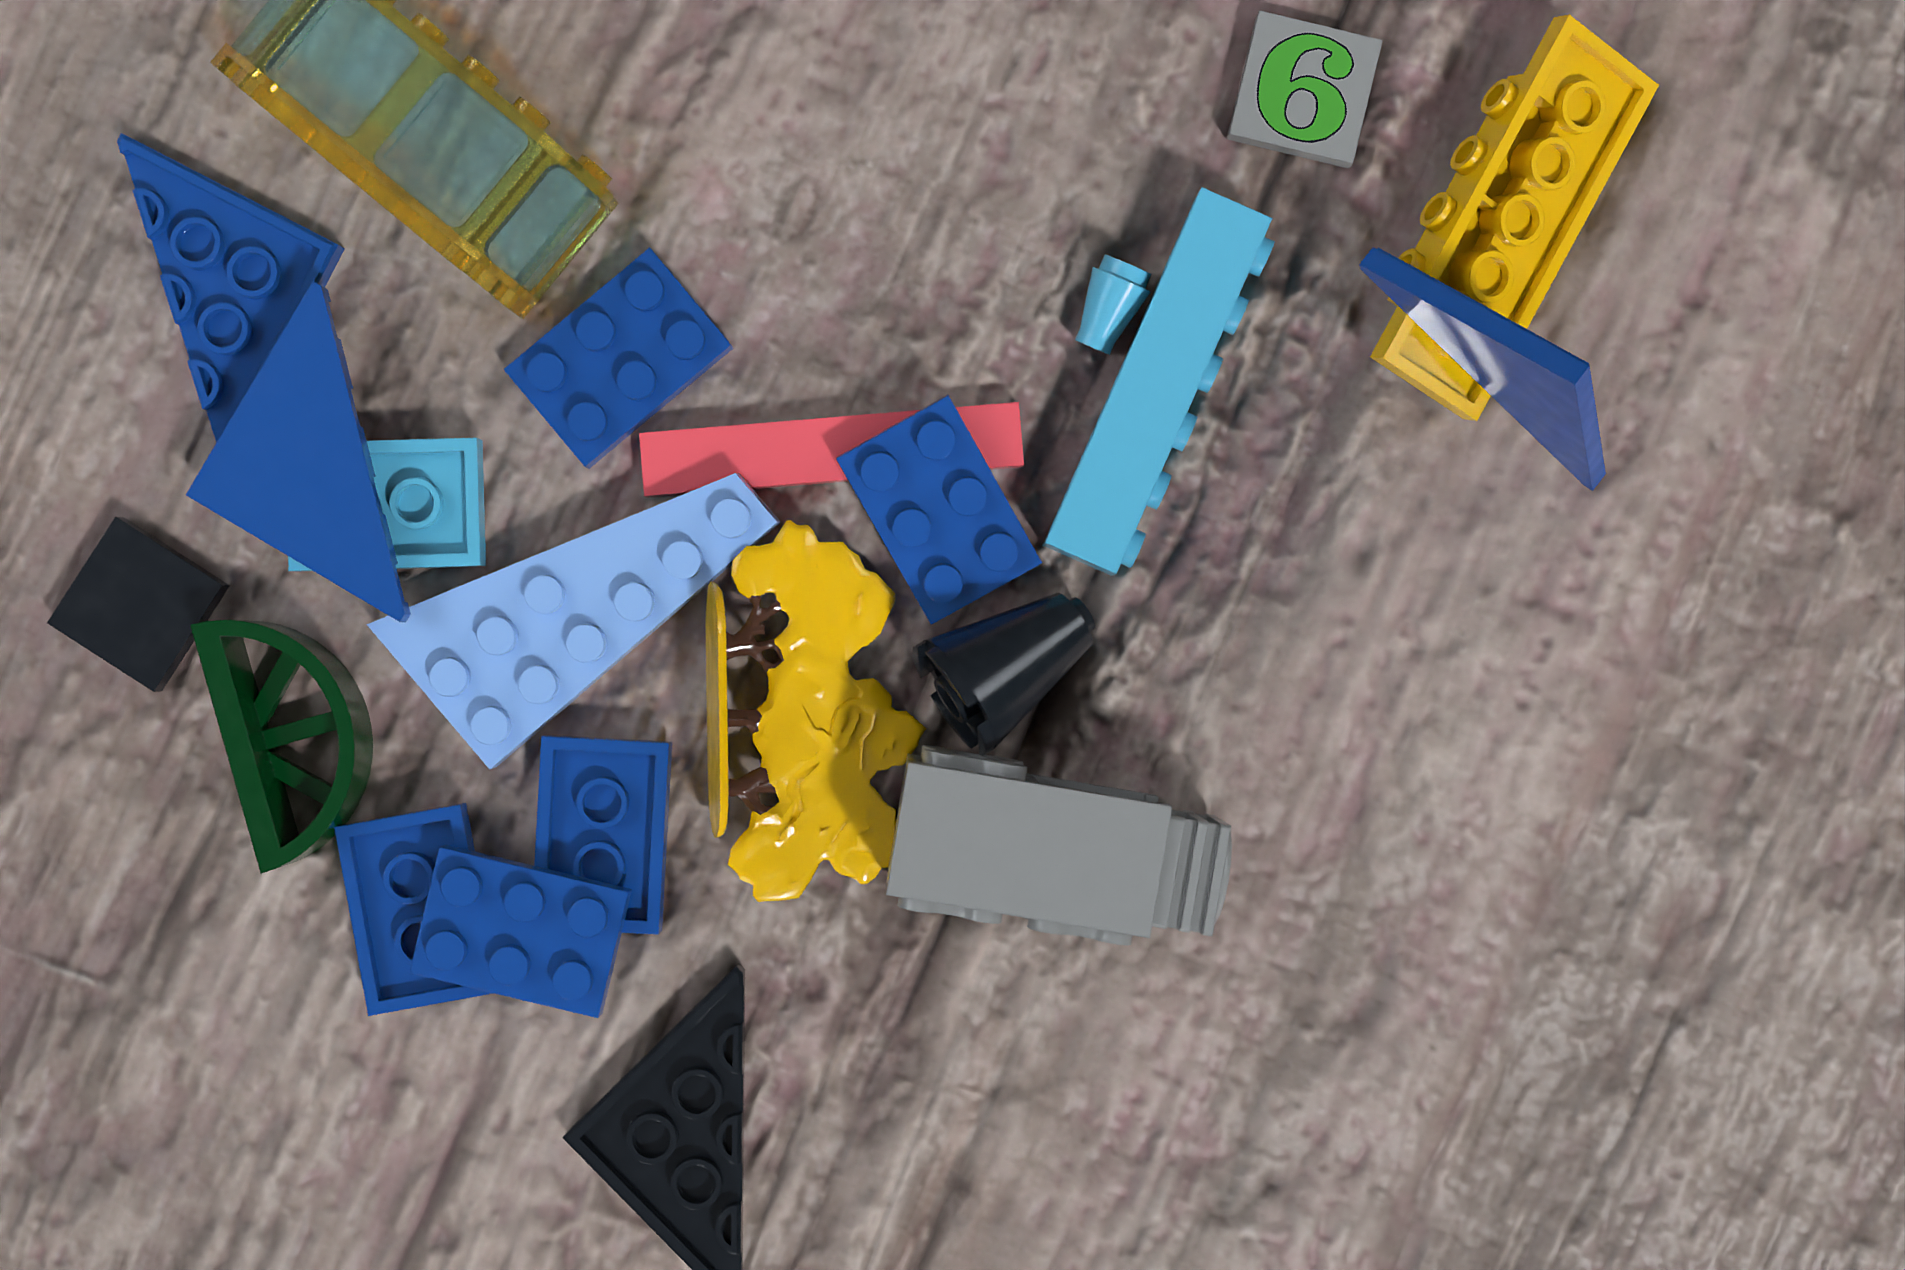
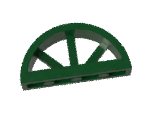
M215 620L191 624L194 641L260 874L299 861L320 849L335 836L334 827L344 825L349 821L365 792L373 759V735L370 716L363 695L347 668L334 654L319 642L295 629L270 622L249 620ZM243 638L263 642L282 651L260 693L258 692ZM300 665L303 666L323 691L332 711L269 729L268 723ZM337 730L339 746L338 765L333 785L278 755L275 752V747ZM284 783L324 805L317 817L300 835Z

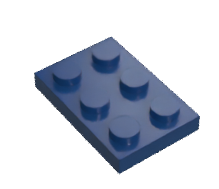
M649 247L505 367L504 371L584 467L590 469L734 348Z
M948 394L836 458L931 625L1042 564L1041 559Z
M557 735L541 736L534 866L632 889L622 933L659 935L662 932L672 742Z
M467 804L449 805L334 827L368 1016L494 994L409 973L439 847L450 845L475 851Z
M443 845L438 850L409 973L599 1018L603 1014L632 889L463 848Z

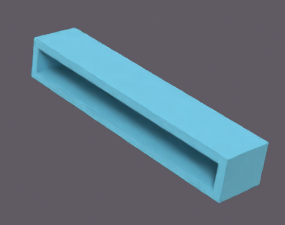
M1201 187L1186 217L1042 546L1110 576L1117 574L1121 564L1129 568L1133 566L1146 537V533L1136 528L1146 506L1157 510L1168 488L1172 475L1162 471L1171 449L1174 448L1182 452L1193 431L1198 416L1188 413L1197 389L1208 393L1219 372L1223 358L1213 353L1222 332L1225 331L1234 335L1244 315L1249 299L1239 296L1248 273L1259 277L1269 258L1275 241L1266 238L1265 234L1273 218Z

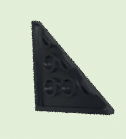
M739 963L562 1137L692 1270H743L745 969Z

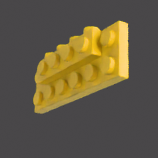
M1570 14L1554 17L1524 73L1510 75L1507 79L1497 81L1485 94L1481 102V111L1487 115L1478 133L1463 140L1454 151L1450 166L1456 173L1446 192H1440L1433 196L1423 208L1420 215V224L1426 229L1415 249L1406 250L1398 258L1527 329L1659 85ZM1388 297L1387 300L1397 306L1370 358L1462 419L1478 421L1491 395Z

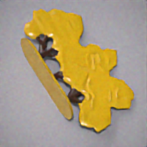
M786 520L772 543L761 546H746L732 561L731 576L739 593L747 597L753 605L746 623L736 634L732 635L726 631L724 599L722 590L717 583H709L706 598L707 767L711 828L714 838H718L725 833L728 820L729 797L738 796L752 811L749 827L730 849L728 866L737 873L740 880L753 885V897L757 902L799 898L823 860H829L836 872L851 877L860 884H868L876 878L881 868L889 867L896 826V810L883 801L881 795L870 784V780L877 771L887 770L892 766H903L907 761L908 753H913L918 746L920 737L926 730L907 711H896L892 707V696L879 681L874 678L855 680L849 673L848 661L860 648L868 646L881 634L895 603V592L877 573L866 570L859 555L851 551L844 542H819L809 525H797L791 520ZM767 592L774 593L776 601L768 608H760L761 595ZM780 611L786 612L789 622L781 634L774 639L757 642L754 639L756 634H765V625L760 624L761 622ZM774 648L778 653L780 661L774 664L766 660L762 656V651ZM750 655L762 665L767 673L769 692L766 701L757 709H727V660L737 656ZM746 726L752 733V741L762 757L761 765L739 779H728V727ZM758 793H776L779 802L775 806L761 804Z

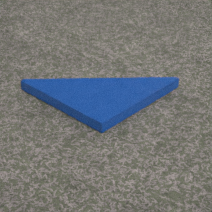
M121 133L117 144L120 153L125 156L135 187L132 191L147 237L152 240L162 271L160 278L175 324L179 325L190 359L187 362L202 409L207 412L217 443L310 284L314 281L325 287L345 249Z
M1372 247L1359 264L1360 269L1585 487L1593 491L1606 475L1589 363L1379 247L1377 249Z
M312 281L187 491L186 496L399 622H406L411 613L408 602H405L396 568L398 562L386 515L382 513L373 478L376 476L364 429L360 426L351 392L353 386L342 342L337 337L329 302H331L329 291Z

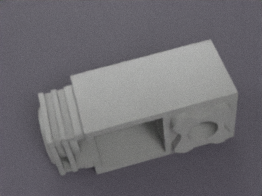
M923 745L921 755L909 753L907 755L887 873L886 895L898 897L897 906L906 910L946 914L990 924H1000L1002 915L1005 914L1028 919L1027 927L1035 931L1080 936L1116 945H1131L1132 936L1150 938L1152 927L1163 929L1169 927L1189 933L1193 931L1199 932L1202 935L1213 936L1214 926L1221 914L1229 882L1232 855L1231 825L1215 815H1200L1193 811L1183 810L1182 812L1173 810L1171 805L1159 803V797L1154 794L1028 774L1027 766L1023 765V761L990 755L982 756L950 748Z

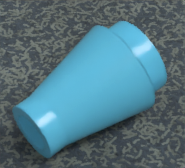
M1105 254L1099 269L1092 267L1081 325L1075 340L1110 355L1115 342L1151 293L1149 290H1146V286L1152 274Z

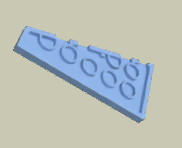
M734 473L410 606L411 615L406 622H399L390 616H386L366 625L489 769H493L499 766L701 592L710 582L730 567L733 559L746 546H754L781 522L739 473Z

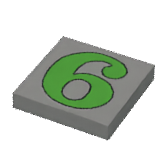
M1259 10L1252 31L1227 139L1349 169L1354 162L1383 40Z

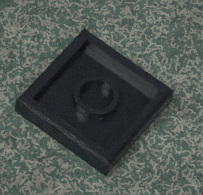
M115 516L47 624L151 691L160 692L163 691L194 643L190 625L208 621L230 585L128 519Z

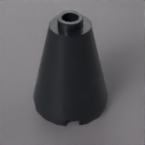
M1055 593L926 639L913 647L912 656L920 678H923L930 672L935 679L934 686L936 692L930 696L950 727L970 749L979 745V755L984 756L1003 741L1093 645L1091 631L1096 626L1090 611L1080 599L1073 597L1069 600L1063 594Z

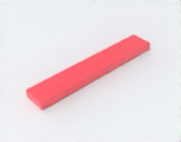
M1019 402L956 407L990 470L1024 467ZM919 410L639 433L644 496L651 498L683 495L734 473H739L752 489L847 482L848 479L836 458Z

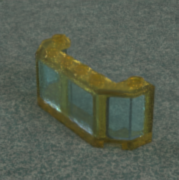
M269 0L231 46L225 43L210 63L443 257L472 278L510 311L524 319L619 204L606 188L612 181V178L584 154L576 161L544 132L550 125V121L520 96L511 105L493 90L500 80L470 54L460 63L443 48L449 41V38L419 12L415 14L411 21L393 7L397 0Z

